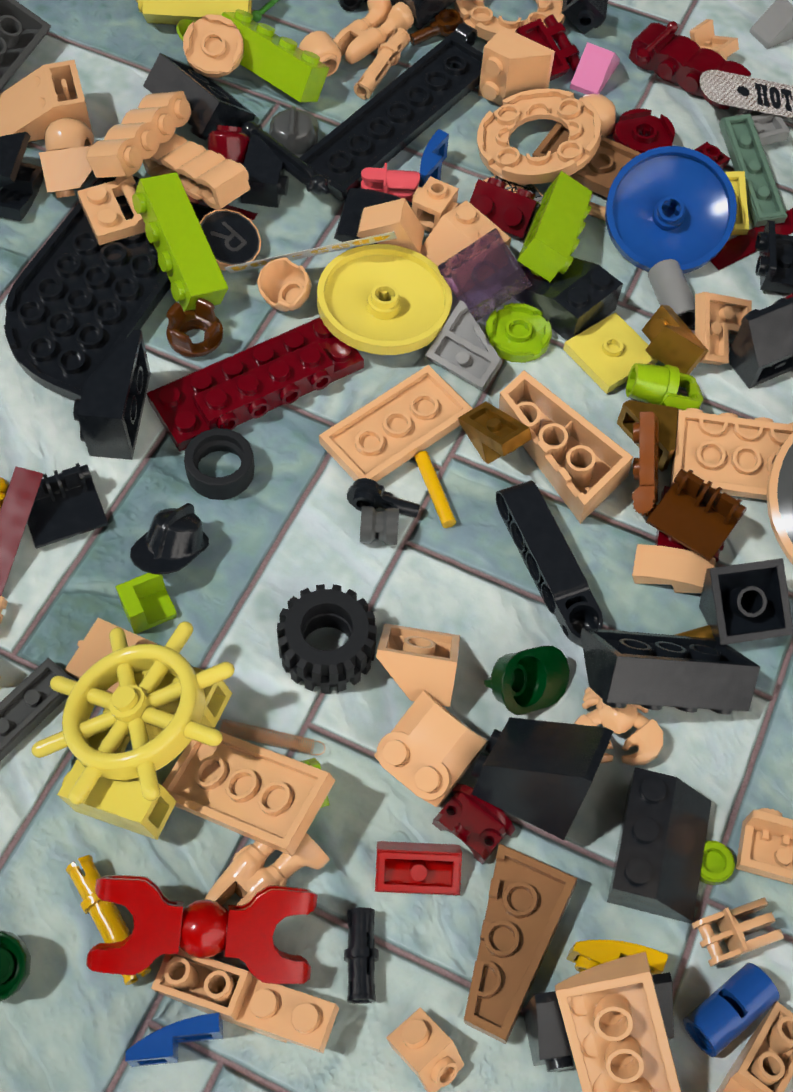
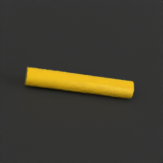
M420 451L414 458L443 528L452 527L456 524V519L427 451Z

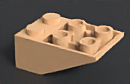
M75 60L42 65L0 94V136L27 132L31 136L29 142L45 140L47 127L51 122L61 118L80 120L92 131Z

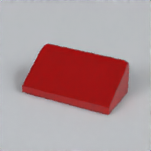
M378 841L375 892L460 895L461 846L456 844Z

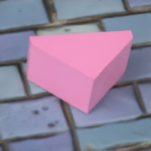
M587 42L571 81L570 89L583 94H600L619 65L620 58L615 52Z

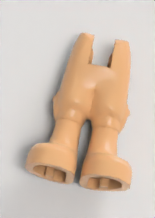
M367 0L369 13L362 19L354 20L333 39L341 51V56L345 55V60L352 65L377 50L382 43L390 38L396 28L397 30L402 28L406 31L410 29L414 23V16L408 5L404 2H397L392 6L391 0Z
M306 833L293 857L282 853L273 864L264 867L267 858L276 849L255 841L253 844H249L235 853L232 863L215 882L204 900H212L223 905L236 893L241 898L236 905H243L249 902L258 891L269 885L286 886L287 879L302 867L319 870L330 859L321 847Z

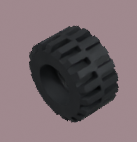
M325 584L316 585V591L310 592L309 588L301 590V598L298 599L293 596L288 601V609H282L279 615L280 623H277L279 656L282 658V666L285 672L291 671V679L297 684L303 680L305 689L313 691L314 687L318 686L321 687V693H330V687H337L338 692L346 690V683L349 681L356 685L361 681V673L367 675L371 669V661H374L377 626H375L373 611H368V603L364 598L357 601V593L349 589L346 593L341 592L340 585L333 584L332 589H325ZM324 627L336 628L344 632L349 638L343 646L334 650H319L305 641L310 633Z

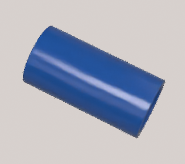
M747 963L683 1019V1024L698 1047L709 1056L715 1057L780 999V995L775 984L763 970L752 963Z

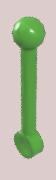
M270 0L259 10L252 11L253 20L259 22L262 15L280 0Z

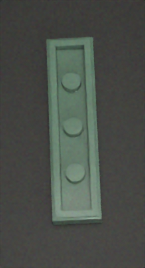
M751 114L722 117L719 127L734 170L745 171L747 206L754 227L765 226L768 220L775 221V224L784 223L788 216Z

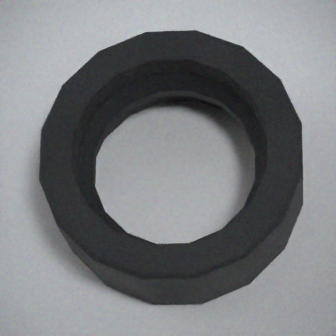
M220 428L207 430L194 437L185 449L184 465L190 486L199 495L216 500L236 497L249 487L254 478L253 451L250 443L240 433ZM216 451L231 452L236 454L241 460L239 469L231 475L224 477H210L202 474L199 471L198 464L206 455Z

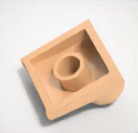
M423 690L391 733L386 734L380 740L374 757L387 772L416 796L435 807H439L488 743V740L471 730L437 703L426 690Z

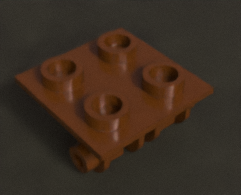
M681 469L674 479L675 483L648 517L646 523L710 562L741 519L747 507L741 504V499L738 498L736 500L725 492L722 494L721 487H718L716 490L713 489L711 481L705 484V480L693 474L691 469L688 472Z

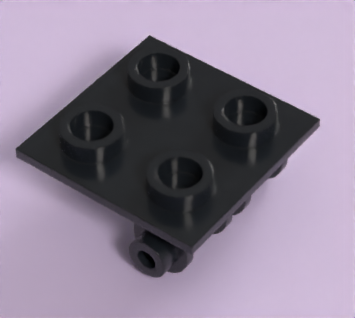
M77 463L75 467L62 470V473L59 474L55 470V475L47 477V474L43 475L44 479L41 480L27 521L36 549L109 525L87 464L80 466Z

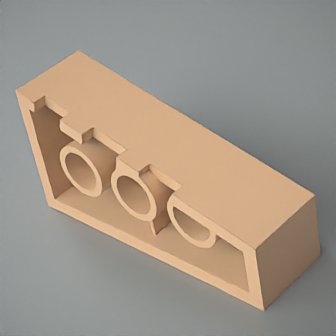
M525 370L500 392L499 409L530 427L532 439L522 446L581 524L628 477L633 456Z

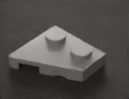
M461 300L425 354L429 361L483 392L502 364L500 357L493 346H491L481 327L475 321L466 304Z

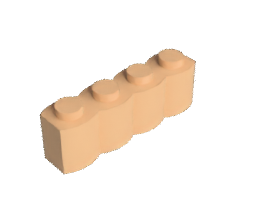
M184 91L146 95L141 100L138 109H132L127 112L121 124L114 125L108 130L104 140L95 142L88 150L86 156L95 177L132 176L140 169L143 160L153 157L160 143L169 141L174 135L176 128L184 126L191 117L192 111Z
M175 133L169 141L160 143L153 157L143 160L145 170L151 177L177 172L187 195L196 200L202 199L208 206L216 210L222 209L250 190L249 174L241 163L225 159L220 153L217 154L212 150H206L202 145L187 141L183 136Z

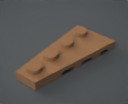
M500 843L498 845L494 875L491 880L485 920H483L479 951L474 966L464 1022L466 1025L506 1044L577 885V878Z

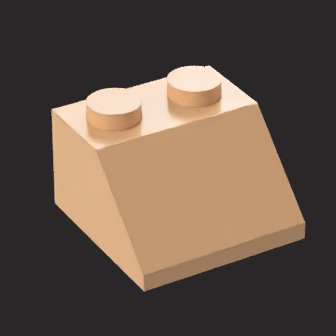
M502 27L484 46L478 95L499 106H503L502 100L514 94L528 90L549 88L555 51L508 28Z
M466 200L442 215L421 246L420 254L430 259L441 269L450 284L451 290L460 297L507 265L511 238Z

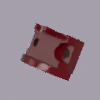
M457 784L453 789L455 794L433 819L432 824L440 831L446 830L457 836L469 847L474 858L481 864H484L506 835L511 836L516 829L500 808L471 795L474 788L464 784ZM453 810L455 815H449L447 811ZM490 840L492 841L493 845L488 846L485 844L484 841Z

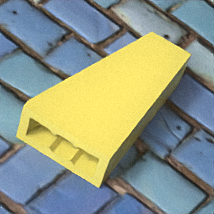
M138 0V9L143 14L147 23L177 25L182 19L197 21L207 14L222 16L223 12H236L237 9L251 14L252 0Z

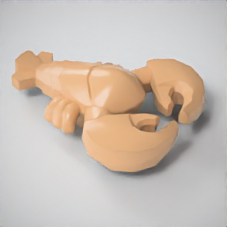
M590 687L586 688L582 707L583 709H588L596 706V709L586 715H581L574 724L597 727L601 724L603 727L614 731L613 733L615 734L625 733L633 726L637 730L624 742L622 750L627 751L630 747L634 746L639 750L631 755L622 756V763L631 766L646 765L658 757L663 748V731L655 720H649L637 711L639 709L643 713H648L649 709L635 704H627L625 708H614L604 704L602 698ZM611 740L606 749H613ZM604 753L600 763L612 762L613 755Z

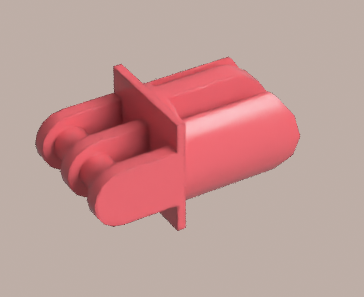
M385 163L384 168L368 167L361 171V178L363 179L361 181V189L384 192L399 198H405L409 202H412L413 195L420 183L419 172L387 170V163Z

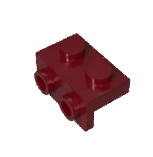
M489 177L487 182L478 179L469 203L502 231L525 239L534 213L540 205L539 202L534 200L536 194L518 188L517 192L514 193L505 189L507 183Z

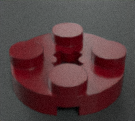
M632 109L620 116L614 128L613 141L643 153L658 147L672 146L675 128L672 122L662 114L659 119L651 115L652 110Z

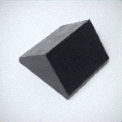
M783 558L708 568L706 570L699 608L707 624L711 627L712 634L718 645L793 635V623Z

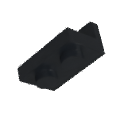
M768 220L764 231L758 232L755 242V251H758L760 254L755 271L756 276H760V290L793 293V236L775 234V221Z

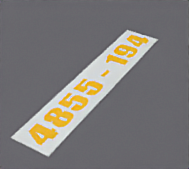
M393 231L224 268L230 273L264 267L269 261L282 257L292 261L397 239Z

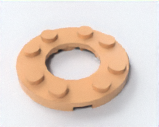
M456 0L454 2L455 10L460 13L463 22L476 29L477 36L486 42L502 27L515 32L517 28L539 18L543 22L551 14L554 15L558 23L562 22L563 24L566 18L562 14L563 0H535L538 6L537 12L529 14L527 19L522 21L520 17L517 21L503 20L500 15L496 18L493 16L492 10L484 6V0Z
M550 88L528 90L502 100L503 106L493 113L488 111L477 131L478 151L486 168L496 176L521 186L553 182L561 171L569 176L576 173L591 161L601 142V123L594 106L589 101L583 103L574 98V93ZM533 120H553L561 123L569 132L568 141L561 143L556 152L551 154V151H548L546 156L531 157L529 153H526V156L519 153L518 149L510 147L509 144L510 136L517 127Z

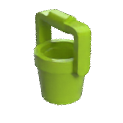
M635 363L629 372L626 383L627 397L640 402L675 407L681 410H686L687 408L700 409L703 395L696 379L691 375L680 373L678 367ZM679 386L686 388L688 397L677 395Z

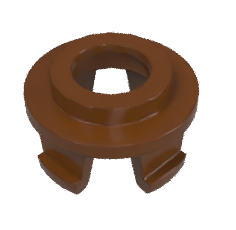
M198 298L195 310L183 311L182 306L178 302L169 308L166 314V318L169 319L166 335L168 343L174 351L188 357H200L213 352L221 344L223 327L220 320L215 316V307L211 302ZM193 329L203 330L205 332L204 341L192 343L189 335L186 333Z

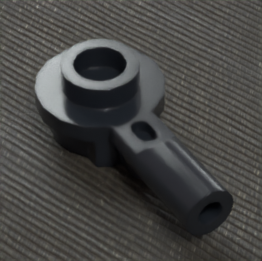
M367 478L356 480L347 491L348 502L359 511H362V506H373L375 509L379 507L384 509L388 507L399 508V514L416 518L420 504L393 497L392 493L385 491L384 486Z

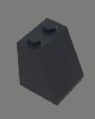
M510 717L502 732L494 729L485 748V751L490 754H480L471 774L478 778L471 795L564 840L590 788L614 731L606 727Z

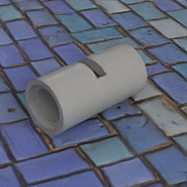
M673 259L658 262L648 272V278L660 306H670L690 329L695 326V299L678 261Z

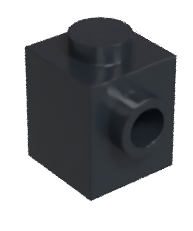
M563 0L562 14L585 35L591 29L601 26L605 21L608 0Z

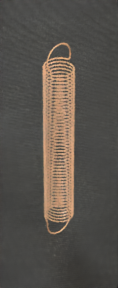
M222 720L220 727L221 732H225V734L227 732L228 735L239 739L257 741V743L261 742V744L265 743V745L267 743V745L271 744V746L273 744V746L275 745L276 747L277 745L279 748L283 746L285 749L289 747V750L293 748V751L295 748V751L299 749V752L301 749L303 753L304 750L305 753L307 750V754L308 751L310 754L312 742L313 747L314 742H320L306 737L302 738V736L298 737V735L295 741L294 738L293 741L292 738L290 741V737L288 740L287 734L284 732L239 722L234 724L233 721L228 723V721L226 722L225 720L224 722Z

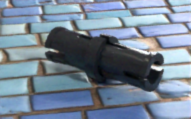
M365 907L351 908V910H347L348 949L344 950V961L348 962L347 1002L367 1004L376 1002L374 971L375 962L379 960V951L375 948L374 939L375 910Z

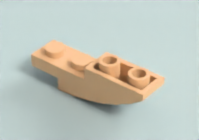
M179 948L178 954H165L151 987L155 992L205 1013L219 1012L222 1019L281 1042L286 1043L288 1041L320 1053H324L339 1011L336 1003L279 984L263 983L247 970L211 958L200 959L192 957L181 948Z
M778 1001L773 1004L716 1092L785 1091L793 1076V1013Z

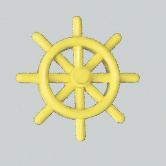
M181 622L165 646L157 644L128 646L124 630L114 628L109 633L112 653L93 664L78 681L63 676H54L51 679V689L68 696L62 716L63 731L36 742L32 746L31 751L35 757L42 758L68 747L85 767L68 795L70 803L74 805L82 804L100 777L112 780L139 778L143 797L148 801H154L160 795L156 771L174 760L188 746L191 740L209 746H217L222 742L223 737L219 730L201 724L205 710L204 688L230 678L234 674L235 668L230 662H222L199 673L195 672L186 658L180 654L193 632L191 623ZM149 670L140 685L137 686L134 673ZM167 672L179 679L178 682L156 691ZM119 681L120 687L114 693L107 692L113 684ZM180 699L175 715L157 709ZM95 705L110 710L89 719ZM110 729L97 750L92 748L89 738ZM127 734L130 735L133 750L116 753Z

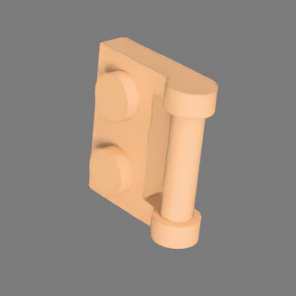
M133 175L116 177L114 181L77 191L79 201L99 246L145 232L143 218L141 214H137L133 206L132 196L137 187L134 186L136 181ZM125 195L134 215L132 219H125L116 197Z

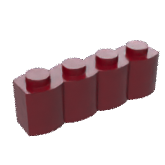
M650 23L633 40L629 59L635 65L645 70L654 71L661 79L667 82L678 83L682 89L692 95L703 96L707 102L719 109L728 110L731 106L718 104L710 100L703 93L699 83L702 73L707 70H719L751 77L750 71L743 65L733 61H726L719 53L708 48H700L692 39L682 35H675L674 33H670L648 54L647 61L639 62L636 59L637 51L645 49L667 29L666 26L660 23Z

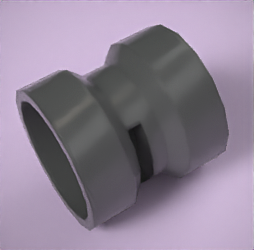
M362 506L360 543H372L375 539H379L385 544L397 545L399 508L388 507L384 511L377 512L373 506Z

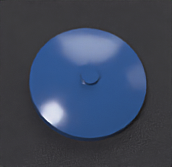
M679 146L650 149L630 160L613 180L605 207V220L609 236L616 249L626 260L636 267L649 272L658 262L673 259L678 261L683 274L701 268L719 254L733 231L737 214L734 189L722 168L703 153Z

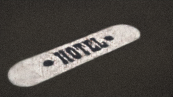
M707 70L700 76L701 90L710 100L718 104L793 119L792 85L719 70Z

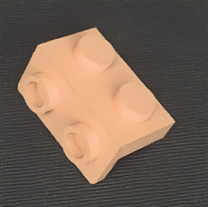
M760 808L753 810L742 821L736 869L793 885V819L783 817L781 812L774 809Z

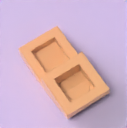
M637 544L632 577L635 584L672 585L675 593L702 594L706 570L716 567V559L713 557L709 562L693 551L666 546Z

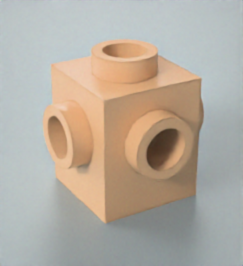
M431 176L423 187L416 189L412 198L413 212L423 228L430 233L442 215L460 205L457 203L459 188Z

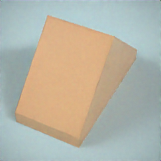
M401 198L365 207L362 211L357 237L365 238L394 231L397 239L382 241L377 244L397 245L420 253L425 229L407 200Z

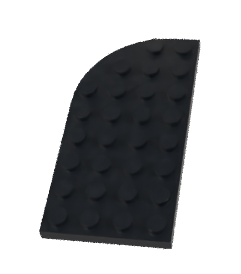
M133 176L136 183L139 181V179H141L136 176ZM116 177L98 178L91 187L114 181ZM125 195L116 197L125 219H132L134 215ZM80 201L20 274L12 286L5 304V335L14 358L27 375L43 387L74 401L81 399L84 384L134 329L140 330L171 287L167 273L163 272L159 266L158 253L154 243L149 242L146 232L99 246ZM190 202L199 223L206 214L216 210Z

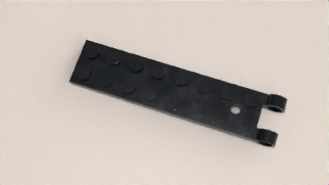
M464 22L459 24L455 31L300 157L318 175L330 178L331 184L328 185L331 195L341 201L345 200L350 188H359L361 186V181L363 180L361 178V171L364 168H382L385 163H388L479 85L483 53L472 47L477 38L476 29Z

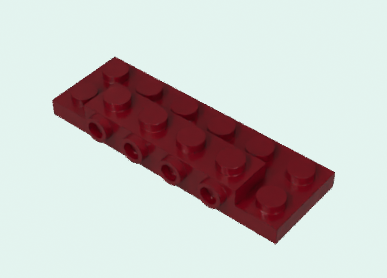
M319 317L147 393L150 405L180 452L185 450L190 441L201 432L214 428L233 430L237 425L253 418H260L268 411L283 404H291L305 394L314 390L324 389L330 383L363 369L364 359L357 349L346 345L336 338Z

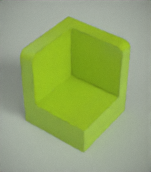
M146 573L115 586L134 634L177 617L176 609L165 588L162 574Z

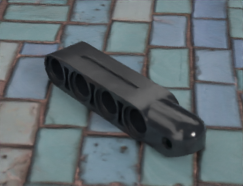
M532 480L497 491L496 504L499 513L545 605L556 616L566 637L570 641L582 645V628L602 629V612L542 494Z

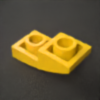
M586 940L576 942L570 949L566 959L575 963V969L578 972H582L615 959L646 952L651 974L656 975L664 971L668 955L649 947L624 941Z

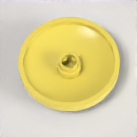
M370 244L345 251L325 267L317 287V308L320 318L327 329L346 345L371 354L400 355L427 346L436 339L450 317L452 307L451 287L441 269L422 254L397 245Z

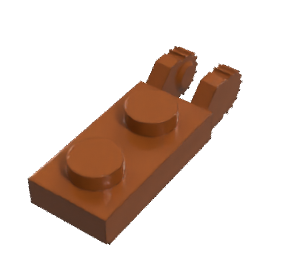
M653 411L640 412V422H634L633 424L634 444H639V458H634L633 477L634 480H639L640 486L632 493V500L634 501L632 504L634 505L633 509L636 510L635 512H638L640 515L642 514V516L646 515V517L651 515L658 502L659 418Z

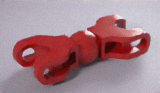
M105 875L96 879L95 892L97 897L102 901L125 906L133 915L134 929L123 941L99 943L93 946L87 953L86 966L94 972L136 975L149 967L157 957L163 954H178L180 947L189 956L200 959L213 957L224 950V957L240 959L246 964L250 973L263 983L304 984L310 980L311 966L308 961L300 955L279 951L273 943L276 925L287 916L308 915L315 910L318 894L310 889L269 885L258 891L249 902L243 905H228L227 911L218 902L208 899L194 901L183 908L184 902L169 900L163 895L159 886L145 876Z

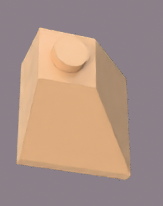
M92 145L39 152L47 193L55 192L56 198L75 196L74 189L82 188L93 173L86 158L87 152Z
M384 623L376 654L379 662L410 701H415L423 690H426L441 706L450 707L458 662L460 635Z

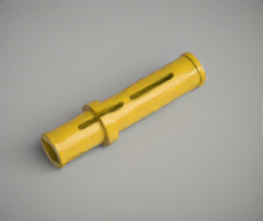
M86 855L78 859L85 872V876L80 867L75 862H72L67 866L66 872L70 875L83 899L80 904L85 914L90 913L104 942L113 943L126 939L131 933L116 904L102 901L96 895V879L101 876L93 862L92 856ZM147 967L139 972L138 975L141 974L142 978L150 973L151 967ZM122 975L125 985L138 981L136 975Z

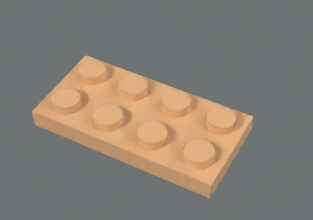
M427 365L320 434L319 443L354 481L367 478L377 482L413 458L418 452L425 450L459 427L458 417L473 408Z
M221 732L222 742L217 746H209L191 740L162 784L177 801L175 807L293 857L336 781L327 771Z

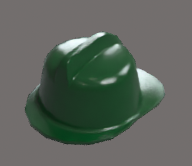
M539 646L518 653L506 654L497 660L491 677L484 680V685L492 689L495 698L504 704L508 711L514 715H525L547 708L557 703L563 696L569 683L570 670L568 661L563 652L554 646Z

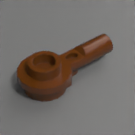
M454 9L442 10L435 16V21L431 22L430 26L409 34L411 44L413 46L439 34L446 37L449 36L459 24L463 23L460 13Z

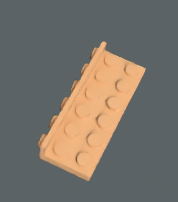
M697 408L678 410L676 444L672 455L670 487L675 483L674 479L681 469L687 472L691 469L693 474L705 480V484L711 481L713 489L716 490L718 487H721L722 494L725 492L731 496L767 500V484L772 463L785 440L792 434L793 422L789 424L776 423L772 419L765 417L745 419L739 418L738 415L733 413L708 414Z

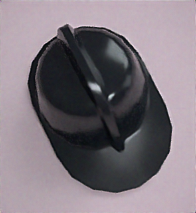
M187 503L180 508L163 509L153 517L148 532L138 539L131 548L130 559L137 568L151 574L177 572L187 566L209 546V538L203 532L201 519L195 514L194 506Z

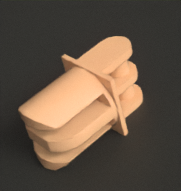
M765 897L731 910L725 908L721 912L691 924L693 929H698L703 939L700 942L701 947H706L711 956V959L708 961L710 967L731 959L734 960L744 953L784 939L781 929H777L745 941L746 935L766 928L776 921L772 912L741 923L737 921L738 918L755 913L768 906ZM716 923L720 934L715 935L710 924ZM725 941L729 952L724 954L719 942Z

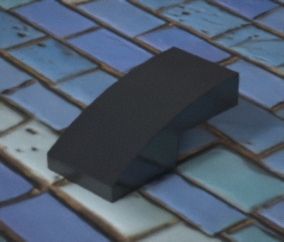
M21 162L15 182L4 186L0 190V217L22 221L31 208L44 178L41 166Z

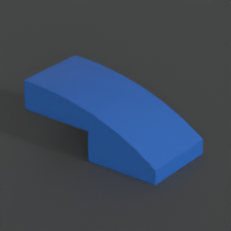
M440 129L432 136L423 152L420 164L419 187H423L430 176L441 180L442 162L447 158L449 134Z
M218 1012L187 1018L167 1025L149 1034L126 1050L125 1061L132 1067L178 1063V1043L223 1039V1019Z

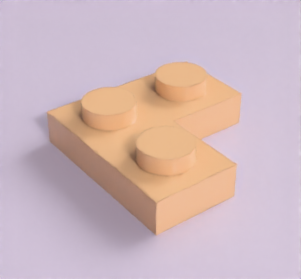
M709 292L695 294V336L708 349L707 354L700 363L713 365L729 363V334L737 335L741 326V320L747 313L752 311L751 300Z

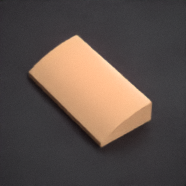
M646 952L629 955L594 966L555 985L556 996L582 1092H682Z

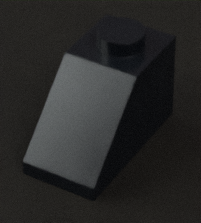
M251 135L243 164L249 174L250 190L241 195V203L278 208L281 196L287 195L289 184L288 176H284L283 161L258 135Z

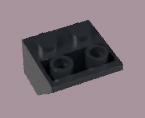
M793 297L788 299L781 298L773 305L761 310H752L741 320V326L732 341V347L729 351V364L749 389L793 370Z

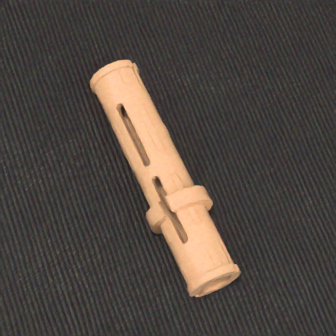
M396 28L389 40L382 43L378 48L376 58L354 85V92L359 98L363 100L369 99L390 67L398 63L401 52L410 42V35L406 30L402 28L397 30Z

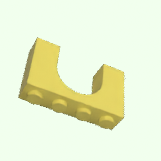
M193 667L196 673L204 671L203 669ZM149 670L134 673L137 686L140 685ZM167 672L156 691L178 682L179 679ZM224 681L204 688L205 710L201 724L214 729L232 695ZM180 699L157 709L175 715ZM103 709V713L110 711L107 709ZM110 729L90 737L91 747L97 750ZM127 734L116 753L125 752L131 740L130 735ZM76 760L71 771L64 777L62 787L57 794L75 812L158 840L177 802L161 784H159L160 795L154 801H148L142 795L139 778L112 780L100 777L86 800L80 805H74L70 803L68 795L85 769L80 761Z

